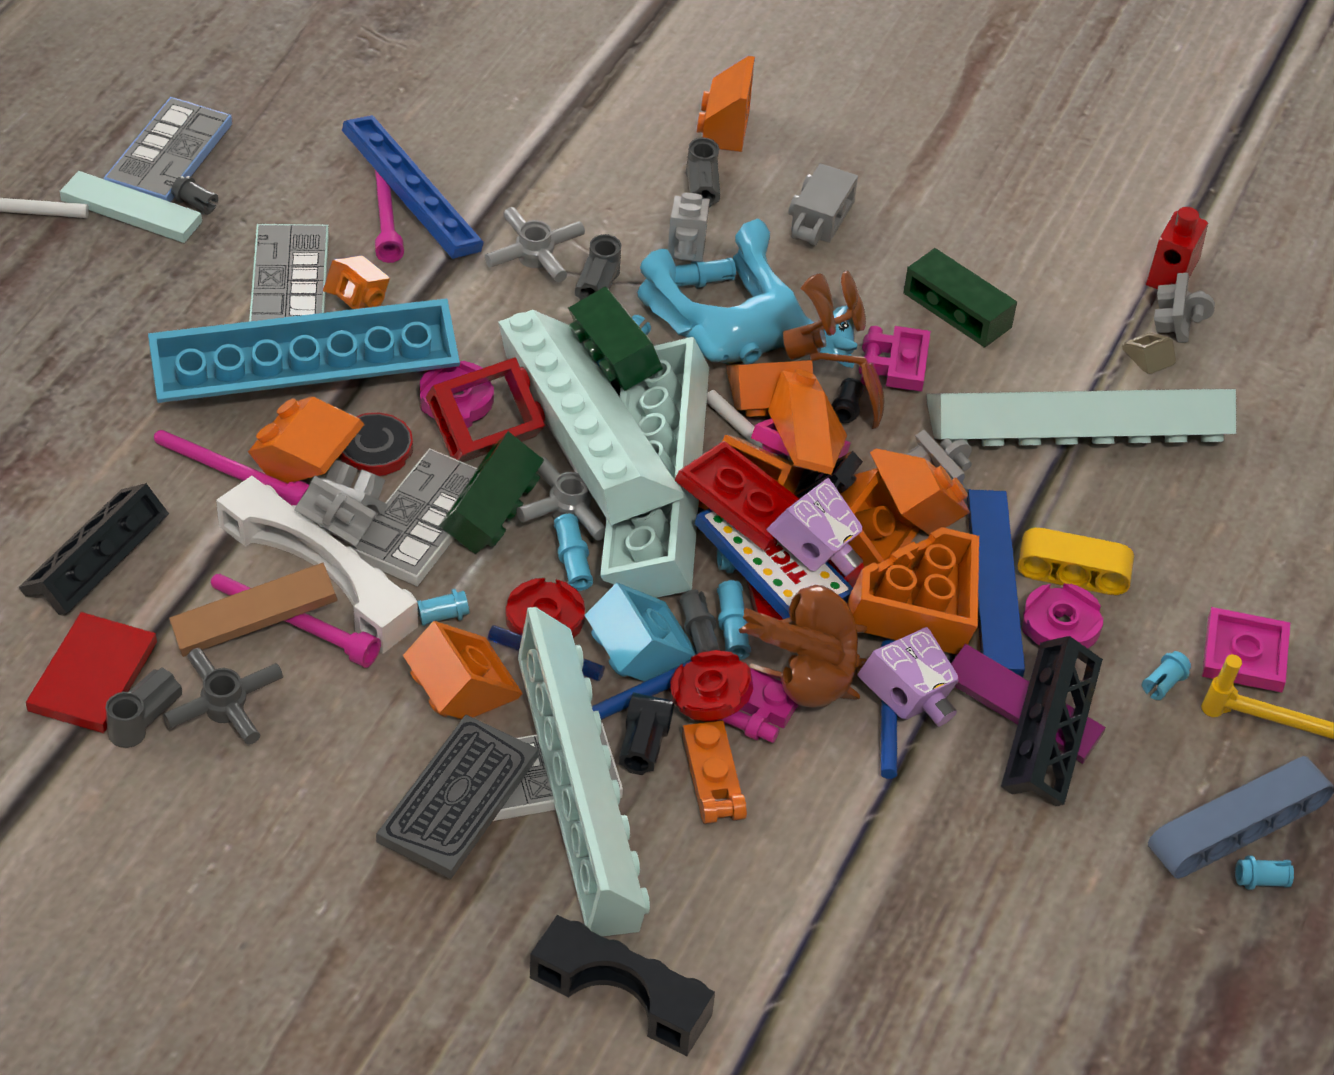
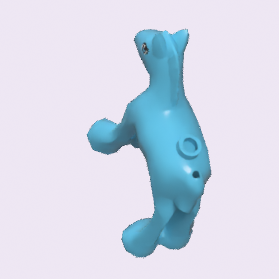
M760 219L744 223L735 235V242L739 247L738 253L733 256L736 271L745 288L752 296V298L747 299L739 306L725 308L699 304L686 297L675 283L676 266L667 249H658L651 252L641 263V273L645 276L646 280L639 287L637 292L638 298L644 305L649 306L653 313L666 320L678 335L686 338L694 337L703 356L711 362H723L727 365L739 362L752 364L760 358L761 354L785 348L783 332L785 330L814 323L803 312L793 291L774 274L769 266L766 252L770 240V231ZM848 306L837 307L833 311L834 318L845 314ZM852 318L837 324L834 335L828 336L824 330L827 345L821 348V353L852 356L851 353L857 350L858 347L857 343L854 342L855 325ZM837 361L845 367H854V363Z

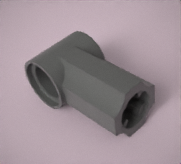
M702 137L696 138L689 143L685 173L689 181V193L699 194L703 197L702 199H710V208L712 204L720 200L719 146L714 140Z
M601 234L595 236L590 241L589 256L575 288L576 297L582 300L605 286L610 291L613 280L620 274L622 244L618 238L610 234Z
M162 667L159 670L154 669L129 692L116 693L109 698L105 708L109 740L114 745L129 748L141 743L146 735V727L182 695V687L171 672Z

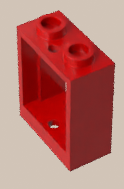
M516 357L431 387L426 395V399L452 458L466 462L486 455L491 447L508 431L522 442L536 437L544 428L545 414L543 408L538 401H534L529 389L530 379L524 367L519 366ZM504 376L524 423L473 441L453 394Z

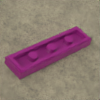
M965 644L951 663L958 675V682L955 687L1018 725L1029 681ZM1066 704L1069 715L1073 716L1075 708ZM1087 717L1076 759L1082 764L1094 749L1106 728L1090 717ZM1059 728L1055 739L1059 750L1063 752L1066 742L1062 729Z

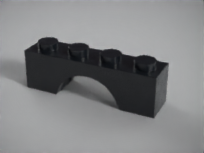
M557 915L530 954V979L568 998L584 988L596 985L614 986L629 992L639 1000L645 1009L648 1018L647 1037L685 1056H688L712 1017L715 991L709 989L702 981L695 978H686L670 970L659 960L647 959L629 950L625 944L618 940H609L590 931L586 925L579 921H570Z

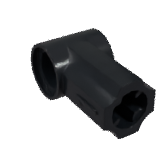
M633 692L626 719L627 730L619 755V764L624 766L629 773L644 775L646 772L654 771L663 736L667 737L674 710L673 700Z

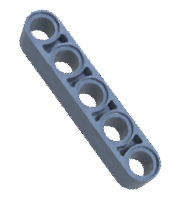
M1302 756L1168 822L1154 832L1148 841V847L1176 879H1180L1319 809L1333 796L1334 785L1307 756Z

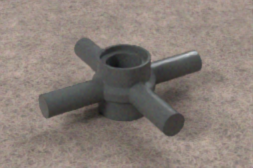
M201 648L191 650L187 657L203 680L201 694L199 698L163 713L167 727L171 729L207 713L208 717L215 722H231L246 744L250 745L258 741L260 733L244 711L246 694L282 679L283 673L279 665L275 663L244 678H240L238 673L232 669H215Z

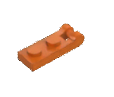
M724 721L683 725L682 738L703 824L715 823L717 818L731 816L732 820L746 819L745 797L741 793ZM716 799H727L722 801H715Z

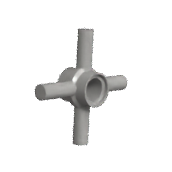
M514 207L506 209L504 217L519 236L516 239V244L485 254V261L488 267L491 268L519 258L520 262L526 267H545L556 282L565 280L567 272L552 255L554 245L584 235L585 229L582 222L578 221L551 231L550 226L545 222L538 220L526 222Z
M542 456L544 461L538 472L552 488L550 495L545 499L518 507V519L521 522H526L549 513L555 519L563 514H574L595 540L603 539L606 527L590 510L591 499L594 497L579 473L565 472L560 474L548 459Z

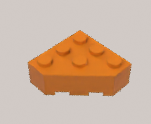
M941 527L931 532L927 539L917 544L912 542L891 553L890 557L879 564L874 562L864 567L848 598V607L854 616L855 624L866 626L867 631L864 633L893 640H899L928 627L944 652L958 655L965 644L968 645L978 627L979 536Z

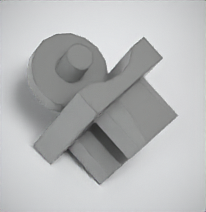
M1177 273L1176 284L1159 285L1157 292L1159 309H1155L1154 314L1157 333L1175 332L1178 343L1188 342L1191 319L1195 322H1201L1211 317L1215 309V302L1210 295L1200 290L1195 293L1188 291V273Z
M925 429L916 434L918 446L913 448L907 455L925 458L936 468L942 466L951 480L956 477L961 482L968 494L969 489L963 483L965 478L963 471L968 470L972 465L968 460L972 447L967 441L960 439L952 442L949 438H946L941 442L940 447Z
M335 460L331 465L325 478L317 476L373 511L384 515L388 504L378 500L385 479L361 470L352 489L350 487L358 469L338 460Z
M314 476L305 494L294 509L354 547H357L377 515V512L317 476Z

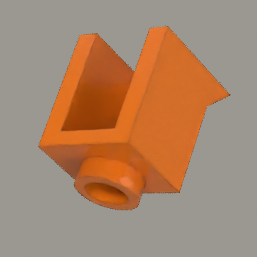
M363 256L332 260L323 291L338 296L352 309L381 306L385 298L390 278Z

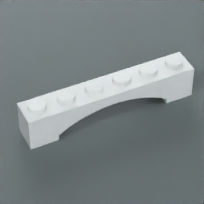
M251 475L216 500L219 527L245 547L250 543L262 544L294 554L313 565L324 562L329 577L342 589L354 607L355 632L361 633L364 631L378 637L381 640V653L384 654L418 628V603L411 592L399 588L387 578L381 569L373 568L361 559L353 548L345 547L328 530L294 510L296 505H290L282 499L270 485H264Z

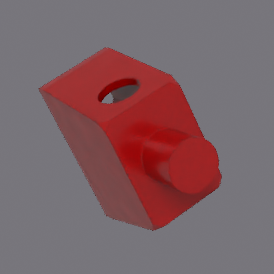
M1182 207L1173 213L1158 241L1146 282L1147 286L1158 289L1159 285L1176 284L1177 273H1188L1190 278L1201 257L1208 222L1199 218V213L1196 209ZM1173 252L1180 254L1181 260L1177 264L1171 263Z

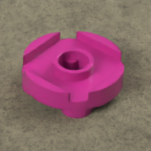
M460 361V366L426 371L420 380V408L422 412L434 418L426 399V395L433 385L482 369V367L471 362ZM491 381L465 389L461 395H453L467 428L473 425V421L479 420L491 410L494 403V386Z
M1066 583L1063 584V588L1050 589L1051 584L1038 587L1028 596L1023 612L1022 631L1039 646L1040 642L1071 636L1086 648H1090L1100 637L1103 627V617L1100 613L1101 606L1098 600L1087 590ZM1054 615L1058 617L1067 615L1070 617L1069 622H1063L1056 619Z

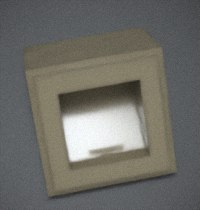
M1149 332L1122 344V348L1127 355L1147 374H1152L1176 363L1173 339L1170 337Z

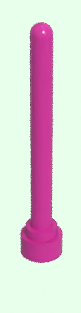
M375 170L381 233L375 239V252L379 260L393 263L400 260L404 255L403 239L395 232L391 187Z
M159 430L154 434V441L158 445L241 481L246 480L252 475L264 485L273 487L277 494L290 505H297L309 487V484L302 481H297L296 483L289 482L287 484L167 431Z
M215 574L211 578L212 587L229 596L250 589V587L222 574ZM306 613L284 620L291 625L343 648L351 662L364 668L371 666L379 654L381 640L367 632L349 634Z

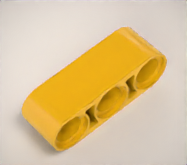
M1035 527L1025 531L1022 536L1018 570L1022 575L1033 580L1063 585L1064 583L1073 584L1088 591L1120 595L1127 592L1130 588L1134 553L1131 548L1121 543Z

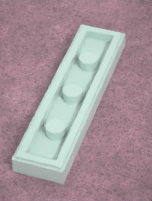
M78 171L60 190L61 201L88 204L90 211L185 243L202 223L201 212Z

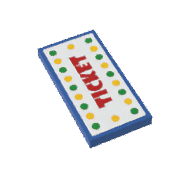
M708 509L697 514L694 524L783 619L790 617L789 606L794 595L800 589L813 585H821L833 590L848 603L853 587L828 561L818 570L812 571L779 541L764 551L713 510Z

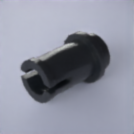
M847 378L842 381L838 398L834 399L831 404L839 421L844 424L857 419L860 414L859 402L864 392V386L861 381L855 378Z

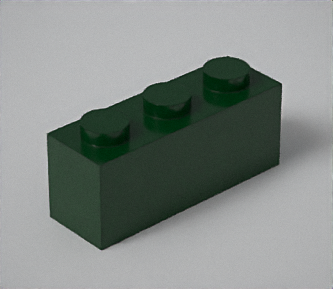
M932 249L907 267L903 294L984 348L1012 328L1017 301L940 250Z
M606 286L568 307L574 321L569 324L573 335L579 343L585 341L584 346L594 362L600 360L599 365L609 382L615 379L622 389L626 391L663 369L651 340Z
M508 431L488 451L439 526L475 555L487 544L490 547H494L506 532V528L502 526L506 519L510 521L517 514V508L523 506L524 502L519 499L523 492L527 495L539 481L541 476L536 472L544 459Z

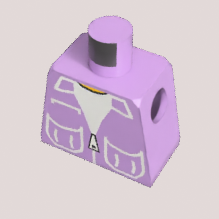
M826 478L787 508L766 529L812 571L818 570L831 559L846 577L863 562L849 545L862 532V525L829 478Z
M928 627L874 650L857 674L902 719L907 720L926 711L934 723L940 727L949 722L957 713V710L948 701L947 696L957 684L958 675Z

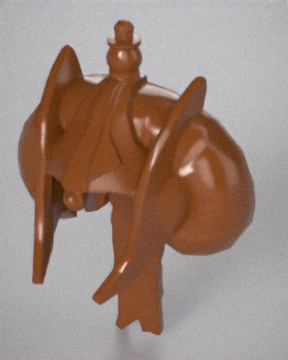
M821 585L800 589L790 603V617L783 620L760 614L749 608L744 609L743 619L748 623L739 629L740 633H747L755 638H760L766 643L798 654V656L791 655L789 657L790 668L785 666L783 672L752 663L749 666L751 669L781 680L784 692L793 702L800 706L818 708L825 707L839 698L860 699V694L850 686L855 671L859 673L867 661L866 658H860V655L857 654V634L866 632L867 627L855 624L854 616L847 603L833 590Z

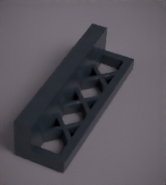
M147 483L121 489L18 588L25 597L42 593L58 615L67 614L166 518L169 512Z
M1071 636L1040 642L1001 787L1011 794L1034 791L1055 806L1065 805L1103 660ZM1077 658L1087 664L1082 680H1079L1075 668ZM1068 692H1071L1075 703L1073 716L1069 715L1065 703ZM1059 728L1062 729L1066 742L1064 751L1061 753L1055 739ZM1049 765H1052L1056 778L1054 789L1044 782Z

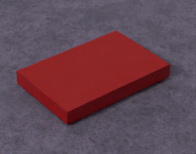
M722 441L679 470L675 478V482L764 551L778 541L766 529L787 508L799 500L797 496L725 441Z
M80 612L26 701L27 711L104 734L107 730L106 702L116 693L129 692L157 643L156 633Z

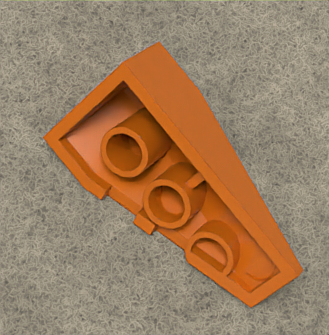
M796 369L794 373L782 370L768 412L794 466L831 475L846 441L847 434L814 374L800 369Z

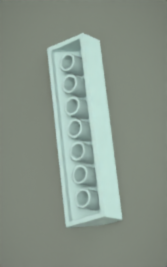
M535 310L517 313L510 318L498 321L507 359L516 357L519 366L524 367L530 379L529 389L534 401H538L541 404L546 422L610 525L684 499L683 492L598 364L589 356L584 343H579L568 324Z
M694 337L654 346L663 369L626 391L622 387L620 389V399L674 480L679 470L703 454L709 366ZM677 483L683 492L684 499L610 525L606 518L600 574L603 581L612 584L618 582L655 598L692 590L697 526L694 523L698 514L699 500Z
M1236 389L927 394V406L934 439L943 440L949 438L952 442L960 439L966 441L967 439H982V446H1004V438H1019V445H1041V438L1055 437V444L1058 445L1078 444V437H1092V444H1114V436H1128V443H1151V436L1165 435V442H1187V435H1201V442L1224 441V434H1236Z
M537 607L527 608L518 661L553 793L554 804L584 923L590 931L602 937L639 932L644 914H648L650 910L649 895L645 887L640 888L638 880L640 873L639 858L636 851H630L628 843L630 838L629 821L626 815L620 814L618 806L620 803V788L616 779L611 780L609 773L611 767L610 751L607 745H602L601 743L602 726L600 714L598 711L592 710V685L589 677L584 678L582 648L580 645H575L569 627Z

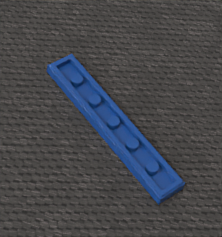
M373 115L343 122V133L452 259L482 251L484 242Z
M969 489L967 506L970 511L968 514L970 534L979 536L978 628L980 650L982 654L1023 677L1025 664L1007 491Z

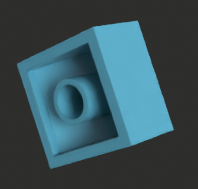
M618 582L585 614L593 628L591 631L593 638L605 648L610 656V666L622 677L630 676L645 682L680 666L682 663L690 661L691 657L697 654L694 646L665 601Z

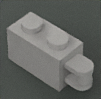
M819 163L813 175L808 174L806 176L801 194L799 196L794 195L789 207V215L793 216L791 237L796 240L800 239L809 242V244L814 246L817 245L819 240L830 243L855 202L858 175Z
M683 193L681 196L674 197L668 240V251L673 259L703 261L710 199H702L703 197L696 193Z

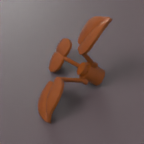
M848 270L842 273L841 285L848 309L845 314L834 318L833 300L825 276L821 273L812 275L802 285L801 290L812 300L820 320L812 324L785 330L783 332V340L786 352L790 359L810 355L812 362L821 359L858 364L862 369L863 378L872 403L874 414L872 429H875L879 426L883 417L885 400L883 388L874 364L872 362L868 363L865 357L820 352L821 348L827 345L824 330L828 336L834 335L836 325L851 318L857 332L865 329L866 314L856 283Z

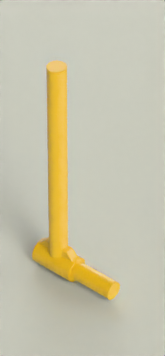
M1234 654L1226 657L1219 675L1213 679L1201 705L1202 711L1209 717H1219L1223 713L1236 710L1334 739V722L1239 695L1233 682L1240 670L1242 660Z

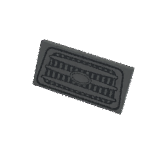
M465 715L376 833V842L452 879L538 759L539 749L473 717Z

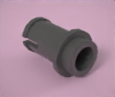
M180 176L172 185L171 193L175 196L176 201L180 203L187 202L207 215L213 212L217 206L209 201L218 202V195L196 184L194 178L190 176Z

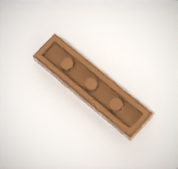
M324 562L175 615L169 619L179 649L184 657L195 648L207 649L338 600Z

